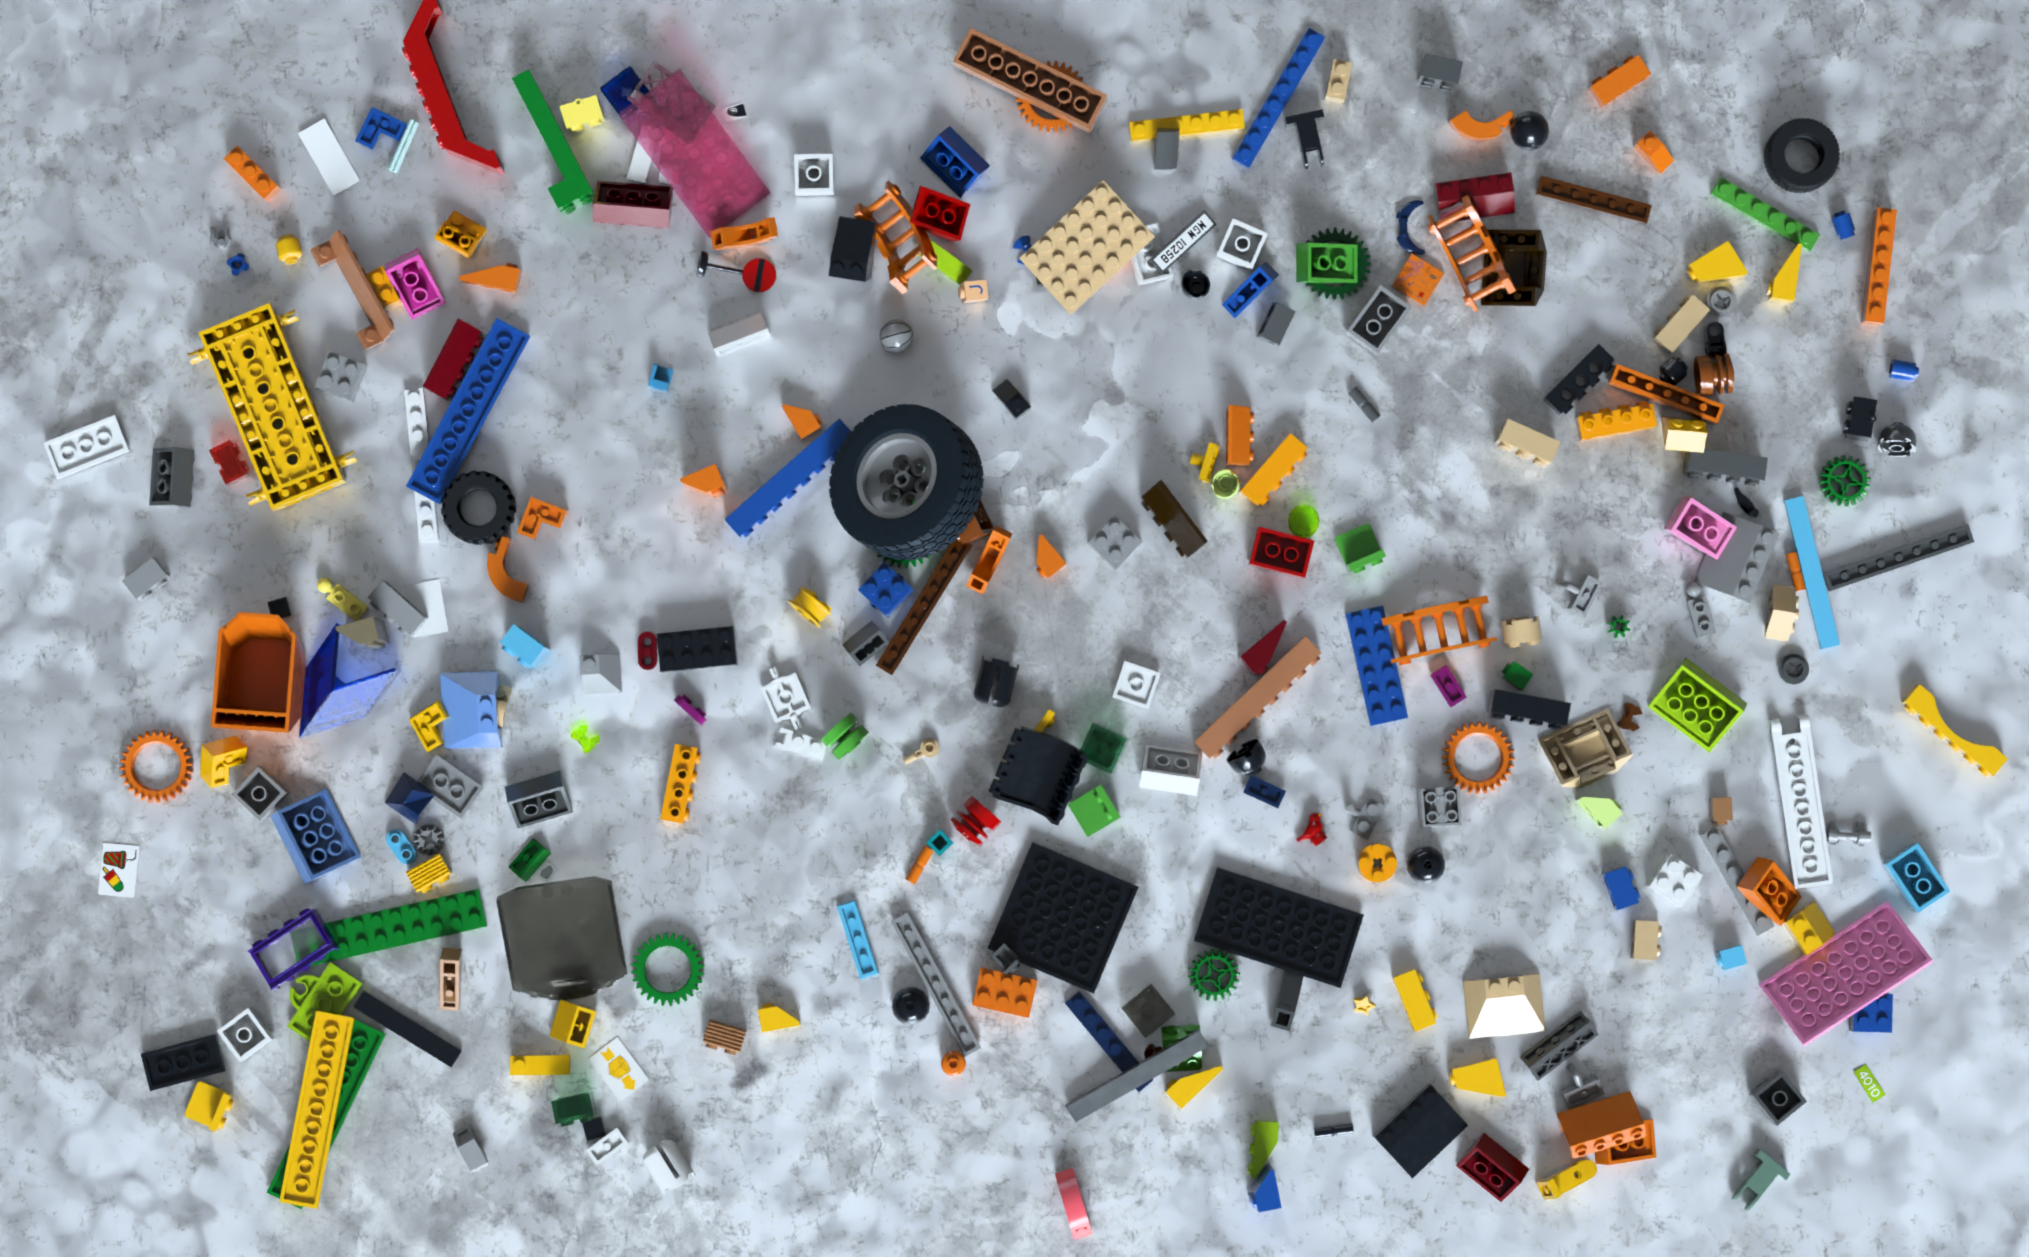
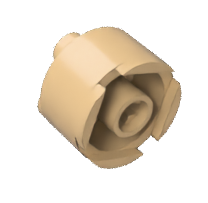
M1529 616L1507 619L1508 623L1505 620H1501L1503 643L1507 644V647H1520V643L1525 642L1528 645L1540 644L1539 640L1542 639L1539 616H1534V620L1529 618Z

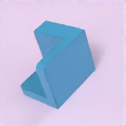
M654 363L648 386L668 392L674 371Z

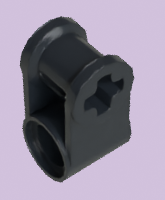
M1719 322L1707 324L1704 328L1705 355H1708L1710 358L1714 357L1715 354L1722 356V354L1727 353L1724 328ZM1711 326L1717 327L1718 334L1716 336L1710 334L1709 329Z

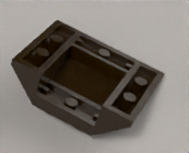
M1488 230L1516 291L1509 294L1506 288H1500L1482 297L1481 306H1536L1545 285L1547 251L1542 231ZM1485 253L1484 268L1493 262L1489 253ZM1493 272L1483 277L1482 289L1498 281L1497 279L1500 278L1498 272Z

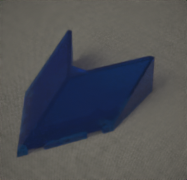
M336 623L305 670L299 738L366 717L401 671L392 668L344 683L336 676L340 632L336 631L335 627L342 625Z

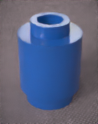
M1845 210L1835 213V218L1831 220L1840 240L1854 236L1855 227L1850 213H1845Z

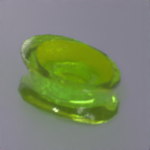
M1308 505L1295 507L1289 514L1288 519L1291 532L1303 538L1310 537L1316 533L1319 527L1317 511Z

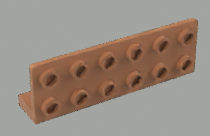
M338 230L329 241L313 247L310 252L319 267L336 260L371 326L356 333L364 350H367L385 342L394 331V324L385 313V307L378 300L373 285L369 284L365 270L358 264L357 256L354 251H351L346 236Z

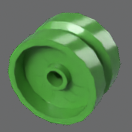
M852 713L843 718L820 740L827 748L833 746L836 742L839 743L832 750V754L838 760L847 753L852 752L869 734L863 725L858 726L853 731L851 730L858 721Z

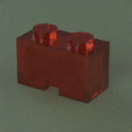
M229 440L209 450L215 464L220 465L222 468L219 472L225 485L230 486L249 477L247 471L250 469L246 461L241 460L239 456L241 450L237 443L234 444Z

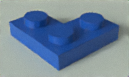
M372 107L355 142L371 150H374L381 134L399 142L407 124Z

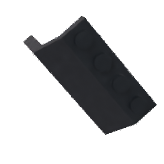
M1023 726L1021 730L1015 728L1010 739L1015 744H1008L1002 757L1007 762L1001 761L995 774L1000 779H993L988 791L996 799L1031 809L1046 817L1051 824L1059 825L1060 820L1065 815L1066 806L1072 799V792L1079 783L1082 769L1087 764L1088 755L1083 750L1058 737Z

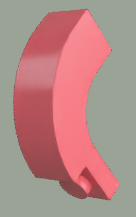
M1071 1168L1055 1173L1074 1240L1091 1235V1227L1074 1169Z

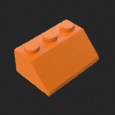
M1228 405L1226 409V466H1249L1250 462H1253L1254 451L1250 450V443L1254 442V431H1250V423H1254V412H1250V407Z
M716 464L680 478L681 483L686 488L709 497H721L725 495L724 491L728 490Z

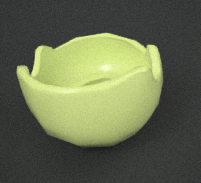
M1219 470L1213 476L1211 487L1216 496L1223 499L1232 498L1240 489V479L1232 470Z

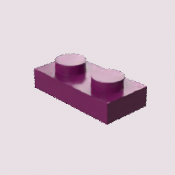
M1447 665L1430 675L1450 708L1467 698Z

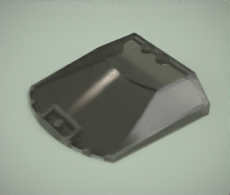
M592 876L521 886L497 897V908L512 989L514 991L529 994L530 997L571 1000L596 994L601 989L609 988L614 982L627 974L616 900L611 880Z

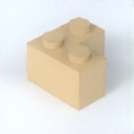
M1773 584L1769 595V612L1764 625L1765 638L1788 641L1789 635L1793 634L1795 628L1794 620H1798L1799 609H1796L1799 601V596H1796V588Z

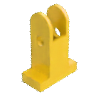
M1579 1160L1535 1183L1544 1200L1557 1199L1563 1193L1593 1178L1597 1173V1166L1591 1160Z

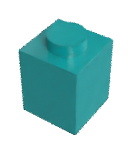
M941 829L926 842L939 856L953 844Z

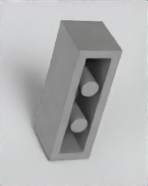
M382 580L367 597L371 601L369 604L377 611L381 609L385 613L384 617L389 622L397 623L400 626L398 630L405 636L408 634L414 636L429 619L387 581Z

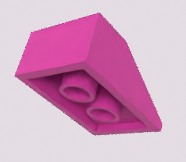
M419 247L384 264L385 272L411 319L446 303Z

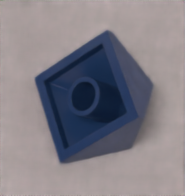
M404 772L384 803L416 825L436 794Z

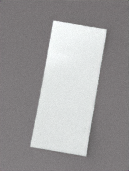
M325 118L298 133L333 196L360 181Z

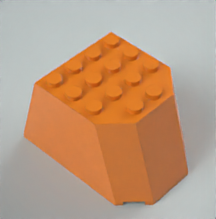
M239 612L231 621L218 630L211 727L289 733L302 716L306 656L296 634L279 615Z

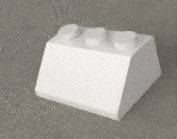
M758 312L748 314L747 319L741 321L739 318L732 320L726 327L722 328V325L716 326L711 329L712 332L708 333L717 357L771 337L763 314H758Z
M1145 744L1139 787L1197 796L1202 753Z

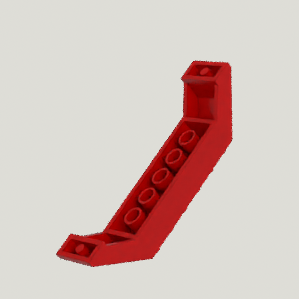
M423 0L403 39L405 47H402V51L408 62H411V65L408 66L412 76H414L415 80H418L415 83L421 97L425 98L422 101L428 115L431 114L432 118H429V121L435 133L438 132L436 139L439 147L442 150L445 149L452 156L495 173L503 174L505 172L494 149L488 151L467 140L429 41L438 17L443 15V11L438 0Z

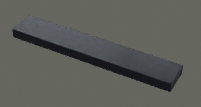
M364 990L353 1006L451 1068L462 1052L459 1048Z

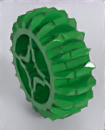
M1842 455L1840 460L1836 456L1833 458L1834 463L1831 460L1827 461L1829 467H1822L1826 473L1819 474L1821 478H1824V480L1819 481V484H1824L1825 487L1821 488L1820 491L1828 492L1824 497L1828 498L1831 496L1830 503H1834L1837 499V506H1841L1843 502L1844 506L1848 507L1849 501L1852 505H1856V499L1860 502L1863 500L1861 495L1866 496L1868 494L1864 489H1870L1871 487L1869 484H1866V482L1871 481V478L1865 477L1870 472L1869 470H1862L1866 466L1865 464L1858 465L1860 459H1856L1853 462V456H1849L1847 461L1845 455ZM1845 466V470H1843L1841 475H1832L1836 467ZM1851 468L1856 471L1859 481L1852 477ZM1847 477L1846 480H1849L1850 483L1843 485L1840 479ZM1830 480L1838 485L1839 494L1833 490ZM1848 487H1858L1852 496H1844Z
M1211 949V955L1209 956L1207 951H1203L1205 957L1202 958L1198 954L1197 958L1200 961L1197 963L1195 960H1192L1196 967H1189L1190 971H1194V975H1188V978H1194V981L1189 984L1190 986L1197 985L1193 991L1196 993L1200 989L1199 997L1201 998L1206 993V1000L1208 1001L1211 995H1213L1214 1001H1217V995H1220L1221 999L1224 1000L1225 996L1223 993L1226 992L1228 996H1231V992L1228 989H1237L1232 983H1239V980L1234 979V976H1239L1240 972H1234L1233 969H1237L1239 966L1237 964L1231 965L1235 959L1231 958L1228 961V953H1225L1224 957H1222V950H1219L1218 954L1215 955L1214 949ZM1211 959H1219L1228 967L1216 969ZM1206 962L1208 972L1206 975L1198 978L1199 969ZM1210 966L1215 972H1222L1217 976L1218 985L1215 980L1213 981V978L1211 980L1210 978L1205 979L1211 975L1212 970ZM1230 972L1229 981L1222 989L1220 979L1223 975ZM1212 981L1217 991L1206 990L1202 987L1201 983Z

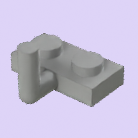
M1588 574L1583 575L1578 587L1570 582L1557 580V587L1574 593L1567 608L1586 617L1602 582Z
M1367 797L1361 810L1353 805H1347L1345 807L1346 812L1357 817L1351 832L1368 840L1385 805Z
M1574 1064L1567 1066L1576 1084L1561 1091L1569 1110L1604 1095L1597 1075L1582 1081L1581 1075Z

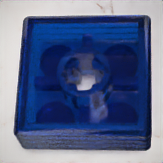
M631 66L625 68L600 87L601 92L622 119H625L639 109L627 99L626 95L622 96L624 89L627 91L631 90L629 92L631 93L641 80ZM642 84L639 91L645 95L651 94L647 87Z

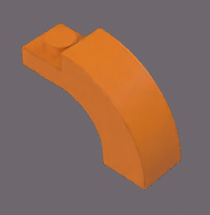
M1466 110L1451 119L1448 124L1456 133L1466 139L1488 141L1501 136L1502 131L1500 127L1505 129L1510 126L1511 120L1515 116L1510 110L1499 118L1484 123L1474 120Z

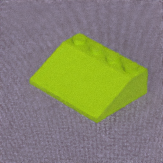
M1685 657L1648 707L1710 753L1744 712L1747 703Z

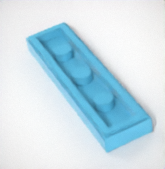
M856 900L838 905L837 908L860 979L878 974L879 972Z

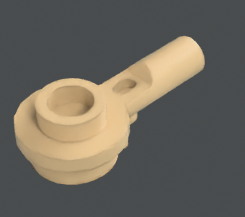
M932 738L922 741L920 749L903 757L905 764L923 755L934 757L939 751V744Z

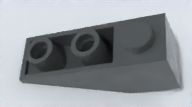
M1285 970L1270 1026L1290 1031L1304 976Z

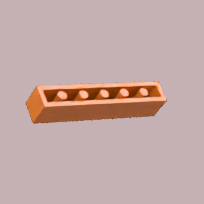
M1878 207L1873 211L1861 324L1880 326L1885 321L1896 209Z
M1619 364L1613 367L1607 383L1713 425L1719 422L1725 406Z

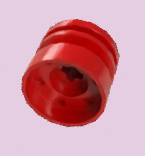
M971 795L963 804L968 813L956 812L963 819L959 822L955 817H952L950 820L953 822L956 830L965 838L981 846L983 842L977 836L981 834L987 839L988 836L984 832V828L986 827L994 831L1001 821Z

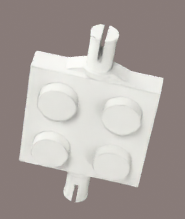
M777 667L769 669L773 681L760 689L775 723L791 719L795 729H798V726L799 728L802 727L798 715L810 709L811 706L797 674L793 673L789 676L781 677Z

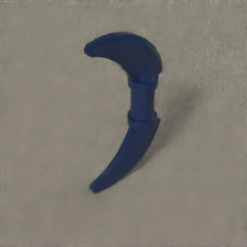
M1419 200L1406 203L1399 209L1396 215V219H1398L1400 224V233L1397 241L1404 250L1412 254H1425V250L1414 245L1407 233V222L1410 214L1415 208L1424 204L1423 201Z

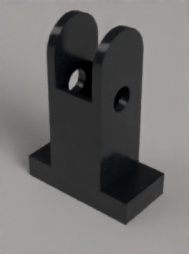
M1323 109L1288 116L1284 119L1285 127L1295 126L1305 171L1309 169L1306 152L1317 150L1320 166L1324 167V158L1316 121L1323 120L1324 118Z

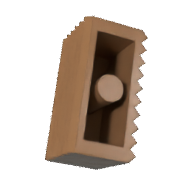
M710 1019L703 1042L707 1043L706 1047L717 1050V1047L725 1049V1053L735 1055L736 1052H741L747 1030Z

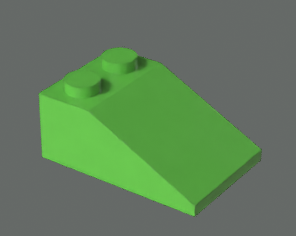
M1309 242L1296 244V283H1358V245Z

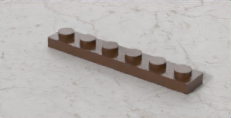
M1540 176L1535 194L1647 224L1652 205L1545 176Z

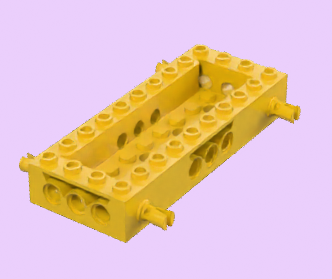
M268 303L198 332L203 348L187 354L189 357L197 356L190 360L192 365L206 358L211 362L261 483V489L246 494V498L256 497L249 501L250 506L266 499L271 510L277 512L346 483L342 467L357 462V458L348 459L355 454L353 450L337 457L284 331L283 326L299 321L297 316L291 317L296 314L295 309L279 316L275 307ZM248 348L254 350V356L250 359L244 356V351ZM263 383L267 384L269 387L268 392L260 394L259 386ZM276 419H282L283 427L281 429L273 427V422ZM291 454H296L298 457V462L294 465L288 463V457Z

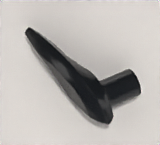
M1737 487L1734 488L1741 508L1748 515L1757 517L1759 510L1755 509L1753 503Z

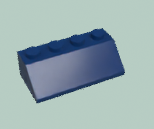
M1266 1164L1250 1187L1251 1192L1248 1193L1253 1209L1256 1208L1258 1212L1282 1208L1274 1169L1270 1164Z

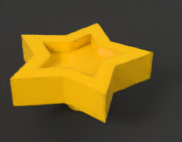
M1365 995L1363 998H1354L1356 1003L1354 1012H1363L1368 1016L1369 1009L1376 1005L1369 1001L1368 995Z

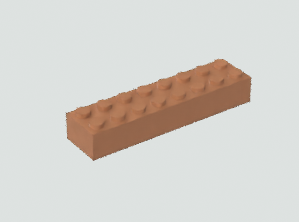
M971 27L953 60L955 67L1088 133H1091L1108 100L1106 94Z

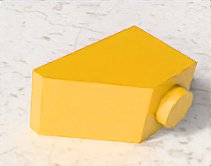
M773 1003L761 1005L762 1009H758L762 1032L801 1025L800 1020L778 1005L773 1006Z

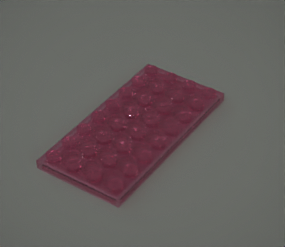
M680 69L618 114L709 238H711L710 231L726 227L771 193Z

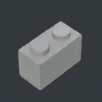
M152 557L122 582L136 599L146 600L153 594L151 591L156 587L161 588L168 582L166 579L170 576L157 559Z

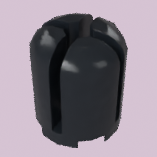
M982 656L974 689V697L978 702L988 704L998 666L1001 667L992 706L1005 707L1010 703L1020 665L1017 664V668L1009 666L1007 661L992 658L991 662L984 660L985 656Z

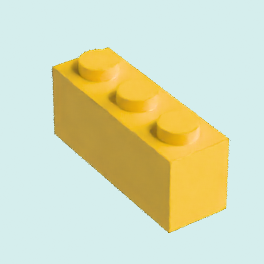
M1411 969L1392 977L1413 1031L1416 1032L1436 1024L1435 1019L1438 1016L1434 1007L1430 1008L1428 1001L1431 999L1427 989L1423 990L1421 983L1424 981L1420 971L1416 972L1415 969Z

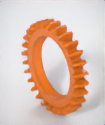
M1055 60L1053 66H1051L1050 61H1047V66L1080 82L1083 81V77L1076 78L1079 73L1078 71L1071 73L1072 66L1065 69V62L1058 67V61ZM1020 98L1016 99V103H1022L1018 106V110H1024L1021 117L1028 116L1026 123L1028 124L1033 121V129L1039 125L1040 132L1046 127V131L1049 133L1051 128H1053L1056 134L1058 127L1063 132H1065V125L1070 129L1072 128V124L1060 118L1047 119L1038 115L1030 103Z
M1477 721L1476 727L1473 722H1469V728L1463 724L1462 731L1458 728L1455 729L1457 735L1449 734L1452 741L1445 740L1449 748H1442L1443 751L1447 752V755L1441 756V758L1447 759V762L1443 763L1442 766H1448L1449 768L1444 773L1452 774L1448 778L1449 781L1456 779L1454 786L1461 783L1460 790L1463 791L1468 787V793H1471L1473 788H1475V793L1479 794L1481 788L1485 794L1487 793V787L1494 791V784L1501 787L1499 780L1507 781L1504 774L1511 775L1507 768H1514V765L1509 763V761L1515 760V757L1509 756L1510 753L1514 752V749H1508L1512 742L1505 743L1508 736H1500L1503 731L1502 729L1495 732L1496 725L1488 729V722H1485L1483 727L1480 721ZM1472 735H1483L1492 739L1498 746L1501 755L1500 765L1495 774L1481 781L1470 780L1463 776L1455 763V752L1462 740Z
M153 730L152 736L148 731H145V738L138 734L139 741L131 739L133 746L126 745L129 752H122L126 759H120V762L124 763L125 766L119 767V770L125 771L121 778H127L123 784H131L128 791L136 790L134 796L137 797L141 794V800L143 801L148 796V802L150 803L153 802L154 797L156 802L160 803L161 797L167 802L168 795L174 799L176 798L174 792L182 794L180 786L183 788L188 787L184 781H191L187 774H191L193 771L189 770L188 767L194 765V763L188 762L193 756L186 755L190 749H182L185 742L177 743L179 737L175 736L172 739L171 732H168L165 736L164 730H161L159 735L157 730ZM160 743L169 746L176 752L180 761V772L177 779L170 786L163 789H151L144 786L137 779L134 771L136 756L144 747L150 744Z

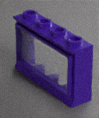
M304 909L299 913L300 916L298 918L286 921L283 924V928L271 931L267 934L268 938L263 941L262 939L252 944L253 948L248 950L271 990L280 989L279 985L295 978L294 975L300 971L308 970L310 968L309 965L315 961L323 960L330 951L340 949L317 909Z

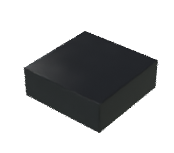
M287 597L267 602L270 614L279 615L281 618L292 616Z
M601 1117L582 1122L587 1141L606 1136Z

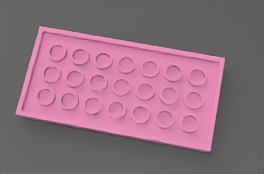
M1886 901L1832 936L1827 942L1808 955H1803L1759 984V986L1805 1047L1933 963V960L1894 908Z

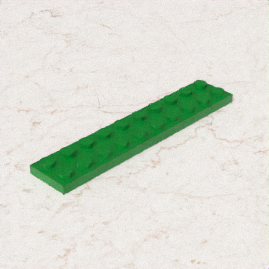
M475 889L325 923L340 949L330 951L323 960L315 961L309 966L487 927L480 890ZM316 926L290 931L297 962L326 944Z
M357 1019L354 1020L330 1150L386 1036V1033ZM290 1145L266 1192L279 1199ZM293 1205L295 1207L303 1209V1206Z

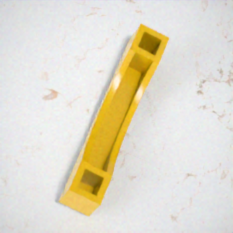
M1920 684L1915 685L1901 703L1905 705L1903 708L1911 715L1913 713L1919 717L1918 721L1925 727L1929 725L1934 730V735L1941 740L1944 738L1948 741V746L1955 752L1960 751L1964 755L1962 758L1969 764L1974 763L1979 767L1977 770L1983 776H1994L2008 760L1994 746L1973 744L1956 735L1941 718L1936 706L1935 697Z

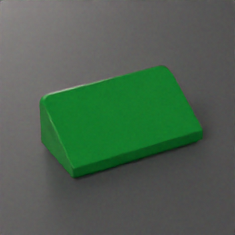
M532 838L509 865V868L519 878L527 882L551 852L536 839Z

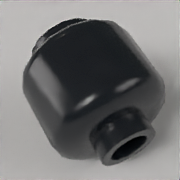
M1669 358L1659 367V379L1675 386L1687 376L1686 370L1688 367L1680 358Z

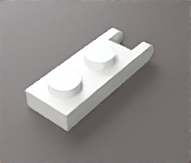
M779 727L778 731L785 733L782 744L774 741L775 746L819 760L824 759L827 747L820 739Z

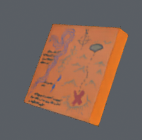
M1411 254L1391 287L1425 306L1444 273Z

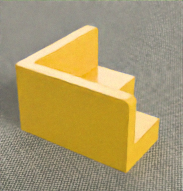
M237 736L202 744L200 777L210 788L228 784L229 768L246 763L247 746Z

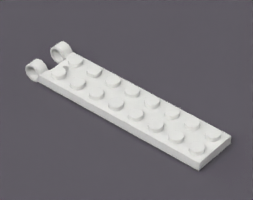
M1808 714L1797 715L1799 733L1782 735L1780 719H1769V730L1772 737L1790 867L1795 889L1833 884ZM1790 739H1794L1793 744H1790Z

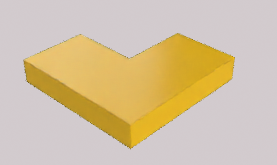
M440 700L408 719L427 752L444 743L435 725L447 719L449 715Z

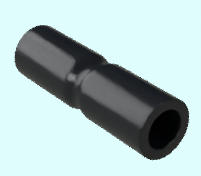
M1353 1123L1314 1128L1315 1139L1353 1135Z

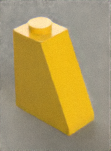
M1726 241L1687 266L1689 278L1692 281L1695 280L1696 283L1741 278L1748 274L1729 241Z
M1497 1058L1450 1069L1451 1073L1448 1074L1450 1084L1454 1085L1457 1089L1500 1097L1506 1096Z

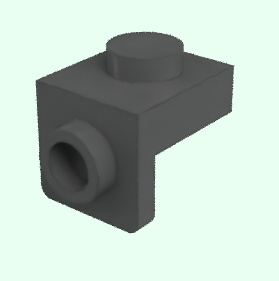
M1006 942L991 954V957L1004 970L1005 974L1015 972L1020 966L1018 963L1021 958Z

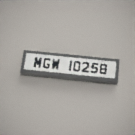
M1203 210L1149 259L1150 263L1160 274H1163L1217 224Z

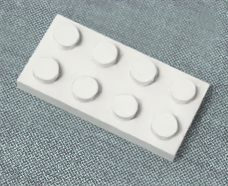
M116 415L43 443L57 479L130 451Z

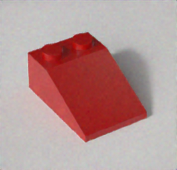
M919 186L910 223L950 242L960 241L970 204L924 186Z

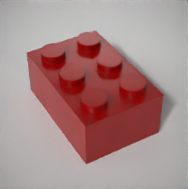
M1258 527L1248 565L1305 579L1315 540Z

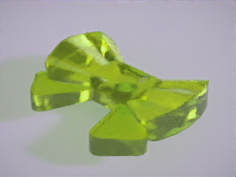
M582 725L575 729L570 737L579 742L583 753L586 754L593 750L595 744L599 743V735L588 739L585 736L588 726Z

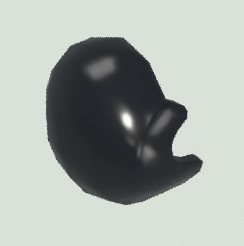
M1189 270L1183 275L1181 287L1183 293L1188 298L1201 299L1209 293L1211 284L1209 278L1202 271Z

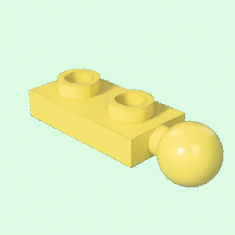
M323 577L318 580V590L323 593L328 592L329 595L326 599L354 621H358L368 609L366 604L339 583L334 588L329 578Z

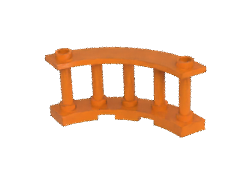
M888 180L885 184L886 193L868 207H864L861 203L857 204L854 207V217L856 219L876 221L872 213L891 198L900 208L898 212L882 224L877 222L876 238L879 242L876 245L883 258H888L890 263L887 266L890 283L901 294H904L908 291L909 278L927 264L935 270L938 258L926 231L910 223L913 209L901 195L900 188ZM905 216L911 228L893 242L890 241L886 235V230ZM913 235H916L919 245L900 259L896 252L897 248ZM921 253L922 259L905 272L906 264Z
M1469 195L1461 198L1464 204L1461 207L1462 209L1437 222L1434 221L1430 214L1427 216L1429 220L1427 226L1432 235L1436 234L1456 272L1465 293L1463 299L1468 307L1472 306L1476 312L1478 311L1475 303L1476 300L1500 288H1506L1509 294L1515 292L1516 289L1509 273L1504 268V262L1485 224L1483 225L1479 218V213ZM1463 216H1470L1473 222L1470 228L1446 240L1444 239L1439 230L1440 228ZM1473 234L1481 236L1484 243L1480 247L1457 259L1454 258L1449 248L1450 246ZM1483 253L1490 254L1493 261L1490 263L1491 265L1464 278L1459 268L1460 265ZM1493 272H1498L1500 277L1497 279L1498 281L1473 294L1468 287L1469 284Z
M1488 596L1446 603L1381 618L1383 626L1391 624V628H1394L1400 657L1391 659V663L1399 662L1400 665L1411 663L1410 659L1474 645H1479V648L1490 646V642L1497 641V637L1487 638L1481 614L1482 605L1489 603ZM1469 607L1474 613L1479 640L1469 642L1463 612H1465L1464 608ZM1453 611V614H1456L1462 644L1448 646L1442 619L1444 612ZM1432 615V619H1435L1441 648L1427 651L1420 621H1422V617ZM1410 620L1414 626L1419 653L1407 656L1401 626H1403L1402 622Z

